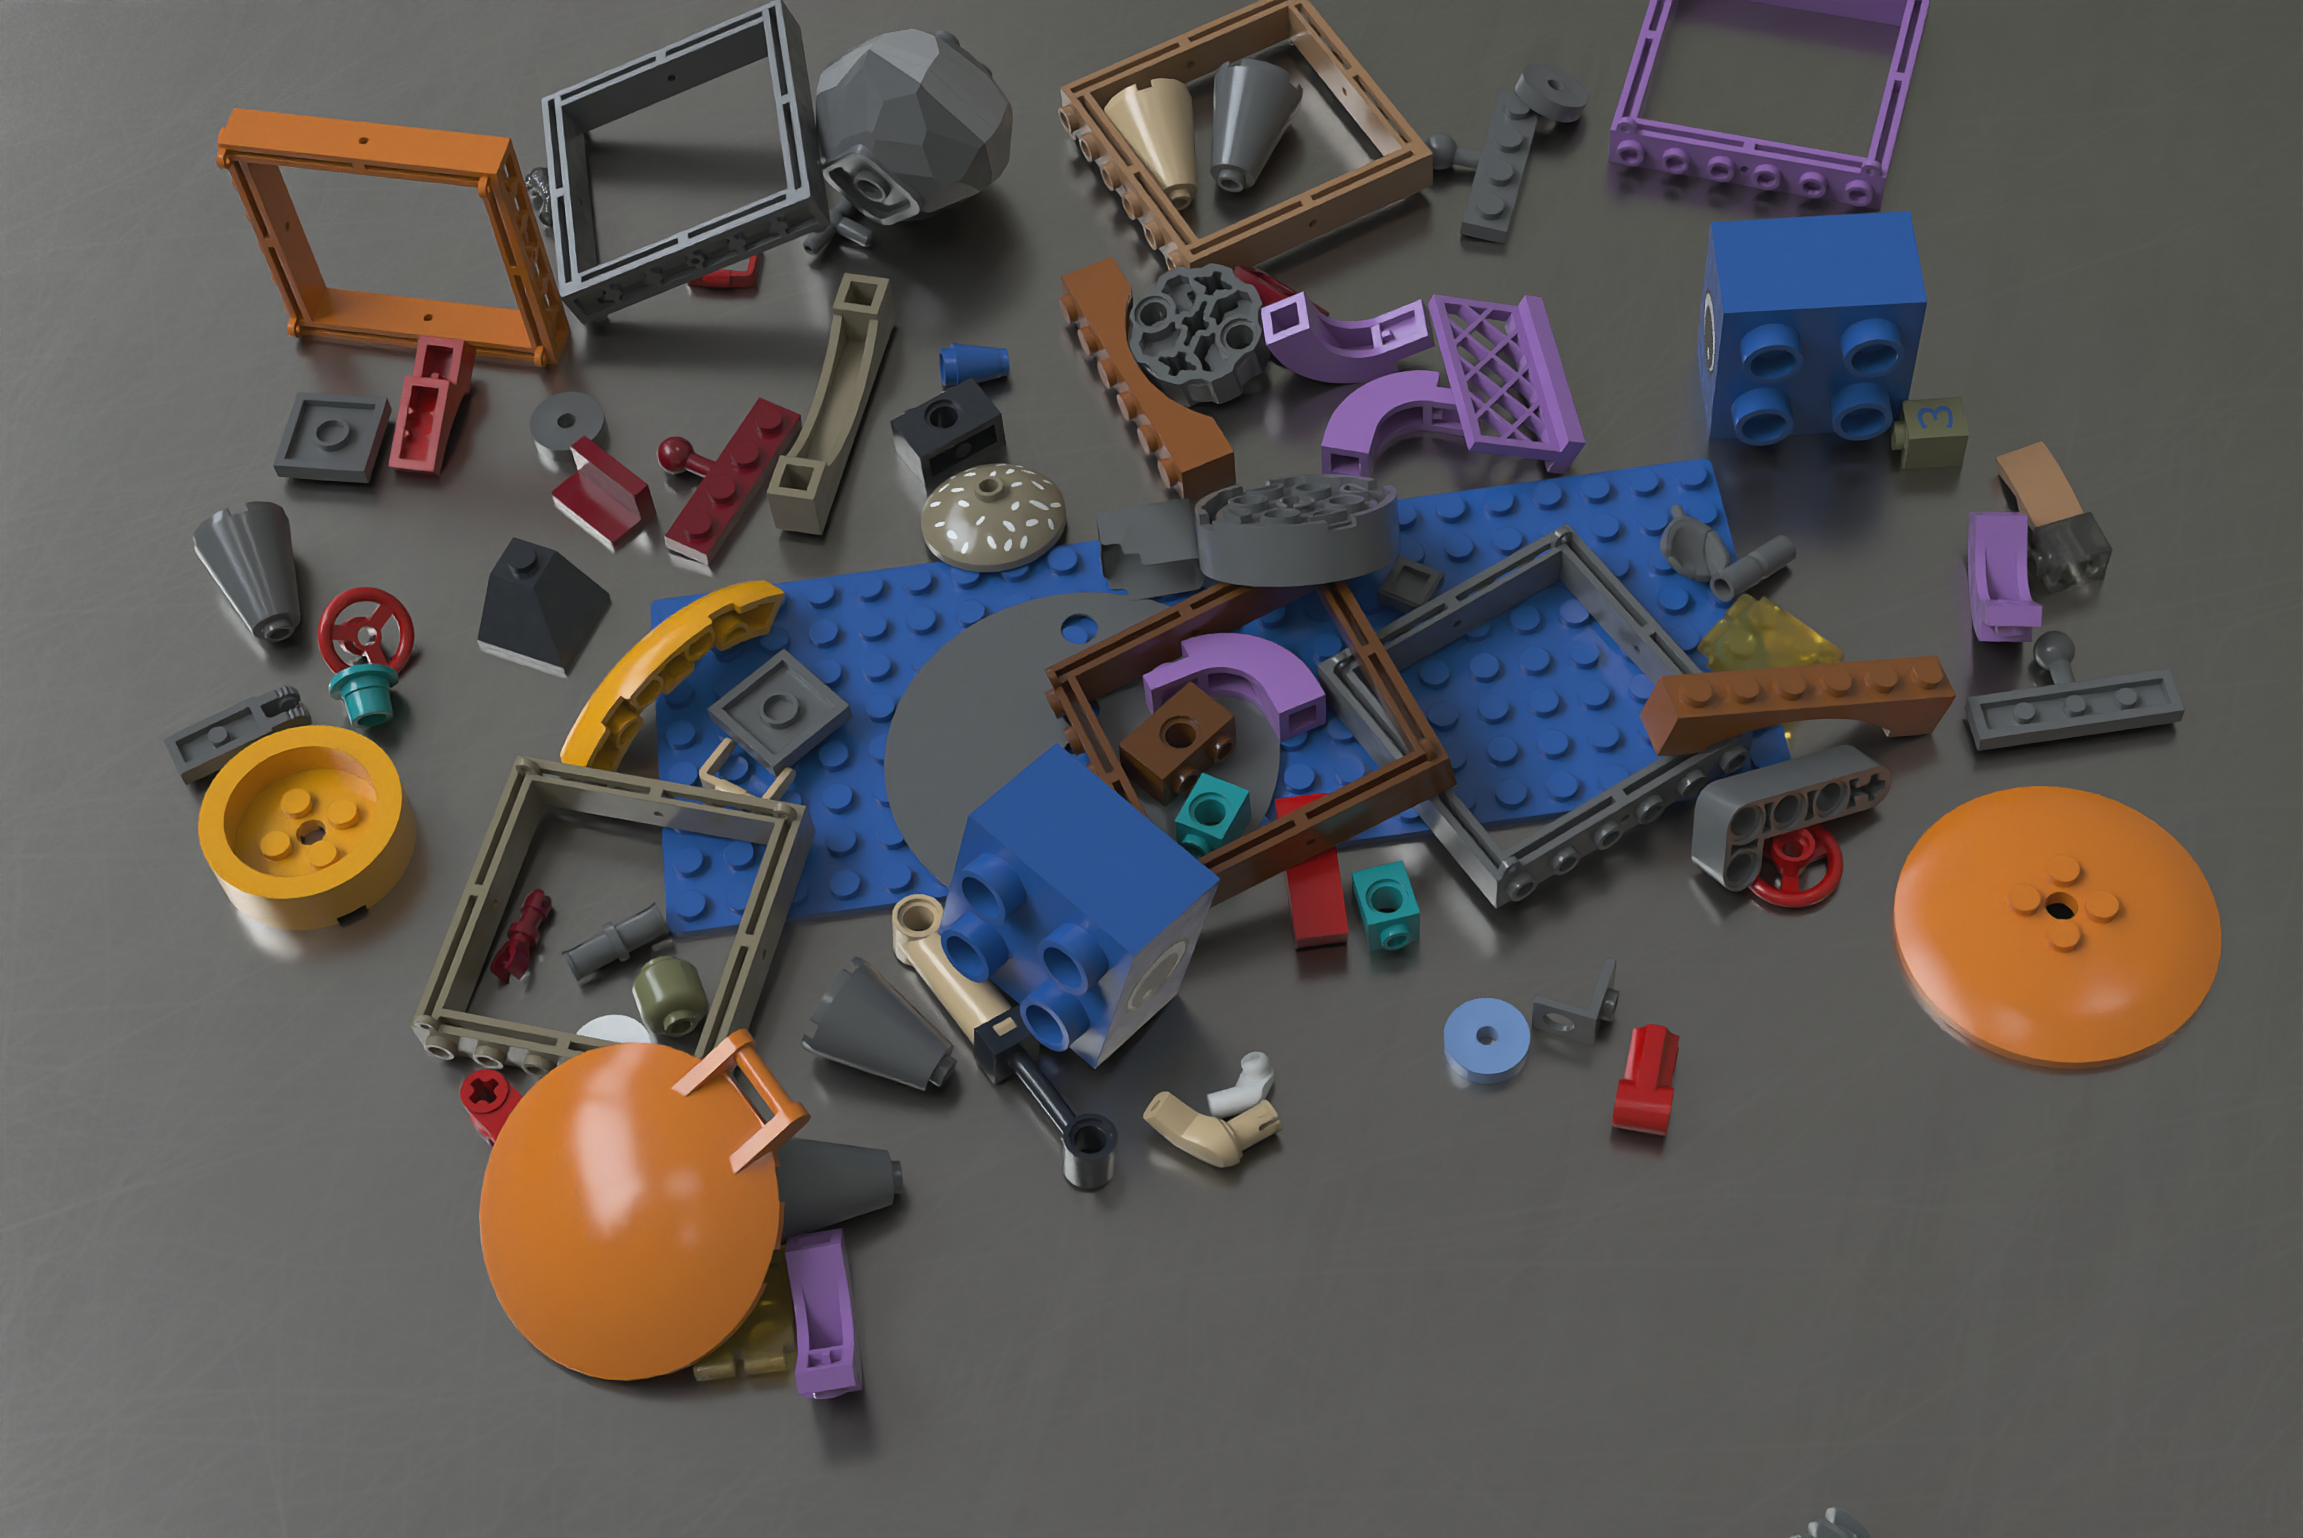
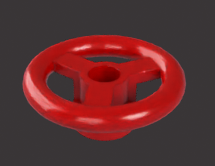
M357 587L339 594L327 605L318 624L317 640L321 656L336 675L351 666L339 657L333 640L339 641L341 648L346 653L353 656H366L370 664H381L391 667L398 674L410 659L414 648L415 632L410 614L395 596L374 587ZM366 601L378 604L370 617H352L343 622L342 625L334 624L339 614L354 603ZM391 615H393L399 627L400 641L394 657L387 663L379 644L382 640L381 629ZM362 627L366 628L370 635L369 641L365 645L361 644L358 640V632Z
M1819 824L1774 836L1773 840L1764 839L1762 856L1773 861L1776 870L1782 874L1781 890L1767 884L1759 875L1748 888L1761 899L1782 907L1797 908L1818 903L1829 896L1841 880L1844 868L1841 848L1833 835ZM1827 857L1828 867L1824 878L1814 887L1798 892L1799 875L1803 873L1806 866L1811 862Z

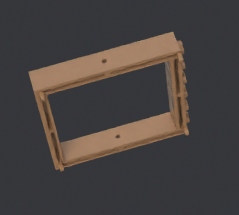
M1260 0L1060 87L1063 107L1058 109V113L1063 127L1070 133L1073 140L1079 139L1086 159L1089 162L1095 160L1100 167L1106 186L1111 191L1117 190L1122 197L1126 213L1130 219L1139 220L1149 245L1154 250L1160 249L1165 256L1169 271L1180 266L1188 269L1202 268L1209 263L1232 268L1233 272L1236 266L1253 267L1433 185L1432 151L1309 0ZM1301 10H1302V12L1307 16V18L1309 19V23H1308V22L1306 21V19L1302 16ZM1320 36H1323L1324 39L1328 42V44L1331 46V50L1323 42ZM1289 38L1384 157L1204 238L1198 239L1104 113L1105 106L1112 97L1136 84L1138 91L1152 87L1150 80L1157 78L1175 79L1186 84L1218 70L1227 61H1230L1229 64L1234 63ZM1343 63L1349 68L1348 70L1344 68ZM1366 91L1370 94V96H1371V97L1374 99V101L1377 103V107L1373 104V102H1372V101L1369 99V97L1365 94ZM1389 119L1400 131V136L1388 122Z

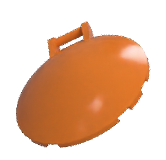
M746 1028L739 1029L730 1034L703 1059L671 1046L652 1043L626 1042L586 1051L570 1058L540 1079L523 1096L502 1127L489 1157L481 1191L480 1236L484 1261L496 1295L511 1321L538 1350L557 1363L587 1376L607 1380L633 1381L675 1373L702 1360L723 1345L741 1327L765 1291L767 1283L764 1282V1279L768 1272L774 1249H780L784 1226L785 1202H780L776 1168L780 1167L776 1151L808 1123L811 1116L802 1103L799 1101L793 1102L756 1052L757 1042ZM737 1065L775 1115L768 1123L730 1071Z

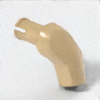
M1167 1091L1156 1095L1143 1114V1118L1174 1146L1219 1168L1239 1164L1243 1150L1283 1129L1280 1120H1273L1278 1115L1266 1099L1225 1122L1223 1119L1218 1120L1216 1117L1196 1112Z

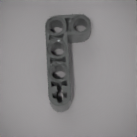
M1841 745L1716 780L1708 784L1697 798L1691 849L1692 861L1695 866L1725 888L1733 892L1741 891L1749 887L1760 872L1764 839L1870 809L1878 805L1890 791L1892 774L1888 768L1851 745Z

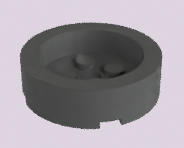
M1311 474L1265 479V486L1246 490L1245 493H1243V486L1239 484L1218 490L1199 500L1195 506L1200 569L1206 576L1225 583L1256 587H1290L1330 583L1380 570L1396 561L1401 554L1397 491L1392 485L1382 486V490L1377 489V479L1369 477Z

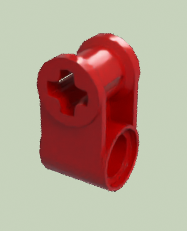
M483 1069L470 1074L464 1080L460 1089V1099L466 1110L470 1113V1120L475 1129L482 1134L493 1148L506 1120L523 1096L502 1074L496 1070Z

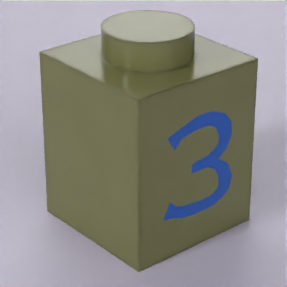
M1961 397L1902 401L1899 420L1892 421L1890 427L1892 449L1900 450L1903 468L1963 465L1969 434Z

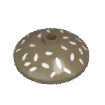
M1006 463L979 465L955 474L932 492L921 514L923 537L932 553L949 565L975 572L1004 571L1036 560L1055 545L1063 533L1066 524L1065 501L1055 483L1035 470Z

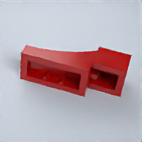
M420 335L413 375H405L388 465L393 470L440 476L445 448L456 412L464 394L469 395L476 349L465 340Z

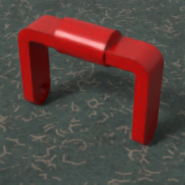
M762 253L749 258L746 271L720 269L686 284L709 288L751 287L757 281Z

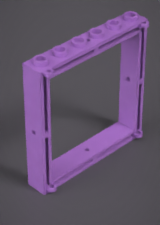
M1650 0L1610 129L1608 162L1854 206L1881 209L1929 16L1931 0H1745L1901 26L1868 158L1644 119L1679 0Z

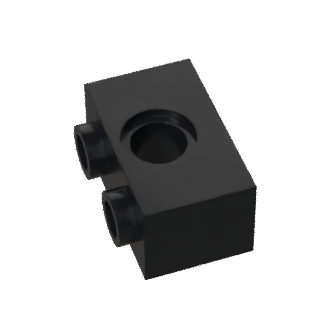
M972 377L956 386L945 389L940 395L915 408L906 410L899 417L890 421L896 452L925 488L1006 444L1002 413Z

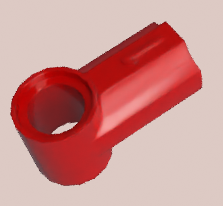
M1647 1024L1641 1028H1633L1624 1079L1620 1078L1618 1083L1611 1127L1667 1136L1675 1089L1671 1087L1673 1072H1675L1680 1037L1670 1032L1667 1027Z

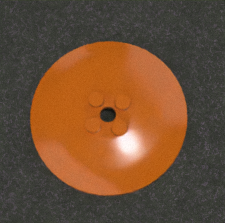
M2057 786L2016 787L1995 791L1956 807L1935 822L1917 841L1901 870L1894 896L1893 931L1897 950L1908 977L1923 1000L1950 1027L1970 1041L2006 1058L2035 1066L2056 1069L2099 1068L2140 1057L2158 1048L2181 1031L2199 1011L2210 991L2221 956L2222 933L2217 904L2208 881L2187 850L2170 833L2137 810L2099 794ZM2052 903L2064 904L2073 911L2074 917L2067 920L2056 919L2047 912L2046 906Z

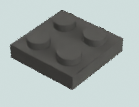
M297 392L273 463L277 476L369 483L392 411L388 398Z
M784 648L707 708L710 719L775 778L786 767H791L852 717L850 706Z

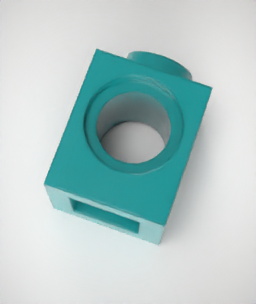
M1202 773L1175 819L1177 843L1198 859L1241 838L1251 820L1249 790ZM1211 821H1214V822H1218V823H1219V824L1214 825V826H1205V825H1202V824H1204V823H1206V822H1211Z
M1403 860L1351 872L1352 901L1369 952L1383 948L1386 950H1396L1405 947L1412 941L1420 940V911ZM1381 908H1393L1397 911L1393 913H1381L1377 910Z

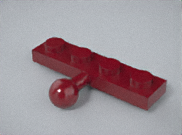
M759 397L716 461L696 454L692 444L683 437L672 436L662 441L657 449V460L663 470L671 474H682L690 471L704 477L664 536L666 547L709 565L777 464L779 456L783 455L801 428V415Z

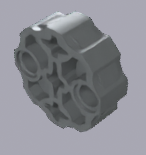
M1209 263L1202 268L1194 269L1180 266L1159 276L1157 284L1147 294L1137 298L1129 316L1133 325L1132 339L1129 345L1138 367L1151 384L1164 392L1168 398L1186 407L1210 401L1222 404L1241 395L1244 386L1254 376L1263 373L1271 355L1265 342L1261 315L1263 304L1257 290L1252 284H1246L1235 277L1232 268ZM1164 321L1158 326L1151 327L1156 322ZM1246 343L1250 344L1244 349H1237L1240 345ZM1207 365L1210 367V371H1205Z

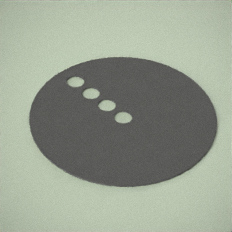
M1078 592L1033 599L1005 608L981 619L948 641L924 664L900 699L891 721L885 748V787L891 812L909 849L921 864L943 885L950 888L968 815L1056 742L1064 749L1069 745L1063 729L1071 725L1063 717L1057 720L1044 692L1052 689L1044 669L1171 606L1149 599L1131 601L1128 599L1129 595L1105 592ZM1087 616L1096 622L1098 632L1091 641L1083 644H1074L1062 636L1061 629L1063 624L1072 617ZM1180 657V658H1178V659L1172 661V663H1174V662H1176V661H1179V660H1181V659H1183V658ZM1143 676L1093 700L1100 709L1097 720L1119 762L1118 744L1152 715L1146 705ZM1213 696L1214 700L1235 715L1237 744L1231 755L1220 764L1214 763L1204 773L1249 790L1251 820L1241 836L1243 837L1258 829L1269 810L1276 790L1280 768V741L1266 716L1255 705L1237 697ZM1180 745V746H1176V747H1174V748H1180V749H1181V748H1186V747H1188V746H1186V745ZM1128 778L1149 820L1177 842L1175 819L1192 790L1184 796H1177L1169 805L1164 807ZM1211 821V822H1206V823H1204V824H1202V825H1205V826H1214V825H1217V824H1219V823H1218V822Z

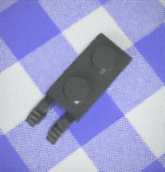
M284 685L257 698L254 695L165 737L163 742L185 785L223 768L240 751L266 736L290 728L311 726L310 724L313 722L309 711L306 708L296 707L300 705L299 702L301 701L298 690L294 686Z

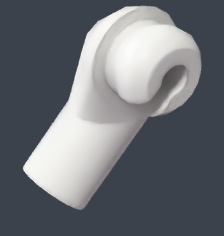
M1251 1052L1245 1055L1241 1060L1243 1071L1235 1087L1207 1094L1212 1117L1221 1119L1243 1113L1266 1098L1275 1080L1274 1068L1270 1065V1059L1266 1054Z

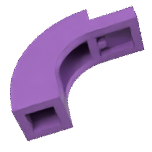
M1304 291L1261 308L1265 342L1272 354L1280 363L1293 372L1318 381L1329 383H1363L1373 381L1389 374L1398 373V360L1435 346L1429 310L1421 299L1378 317L1363 321H1340L1325 316L1318 311Z
M1414 370L1389 374L1368 382L1351 393L1334 411L1325 430L1321 444L1322 474L1354 475L1371 478L1376 457L1383 446L1393 438L1408 432L1433 431L1464 436L1452 389L1440 387V372ZM1471 392L1484 402V394ZM1480 419L1478 421V424L1481 431L1483 426V420Z
M1969 511L1968 582L1972 621L1979 641L2032 642V627H2042V606L2032 600L2029 592L2027 578L2028 515L2021 512Z
M1214 633L1192 637L1181 641L1183 659L1174 663L1161 664L1153 671L1143 675L1146 705L1151 714L1156 712L1191 681L1210 697L1232 696L1255 705L1266 716L1280 742L1326 724V695L1311 670L1297 656L1284 647L1260 637L1239 633Z
M843 1228L788 1237L785 1257L797 1327L798 1356L795 1377L799 1396L805 1395V1399H828L840 1396L846 1392L862 1390L859 1335Z

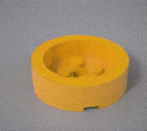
M325 725L300 726L279 731L252 743L240 751L213 779L202 801L198 820V836L201 849L230 901L251 919L264 925L286 930H313L339 924L337 918L351 913L366 905L367 909L374 906L391 891L404 874L413 855L417 835L414 809L389 756L376 743L359 733ZM320 826L323 827L326 833L322 840L312 845L302 844L300 836L305 837L308 833L319 830Z

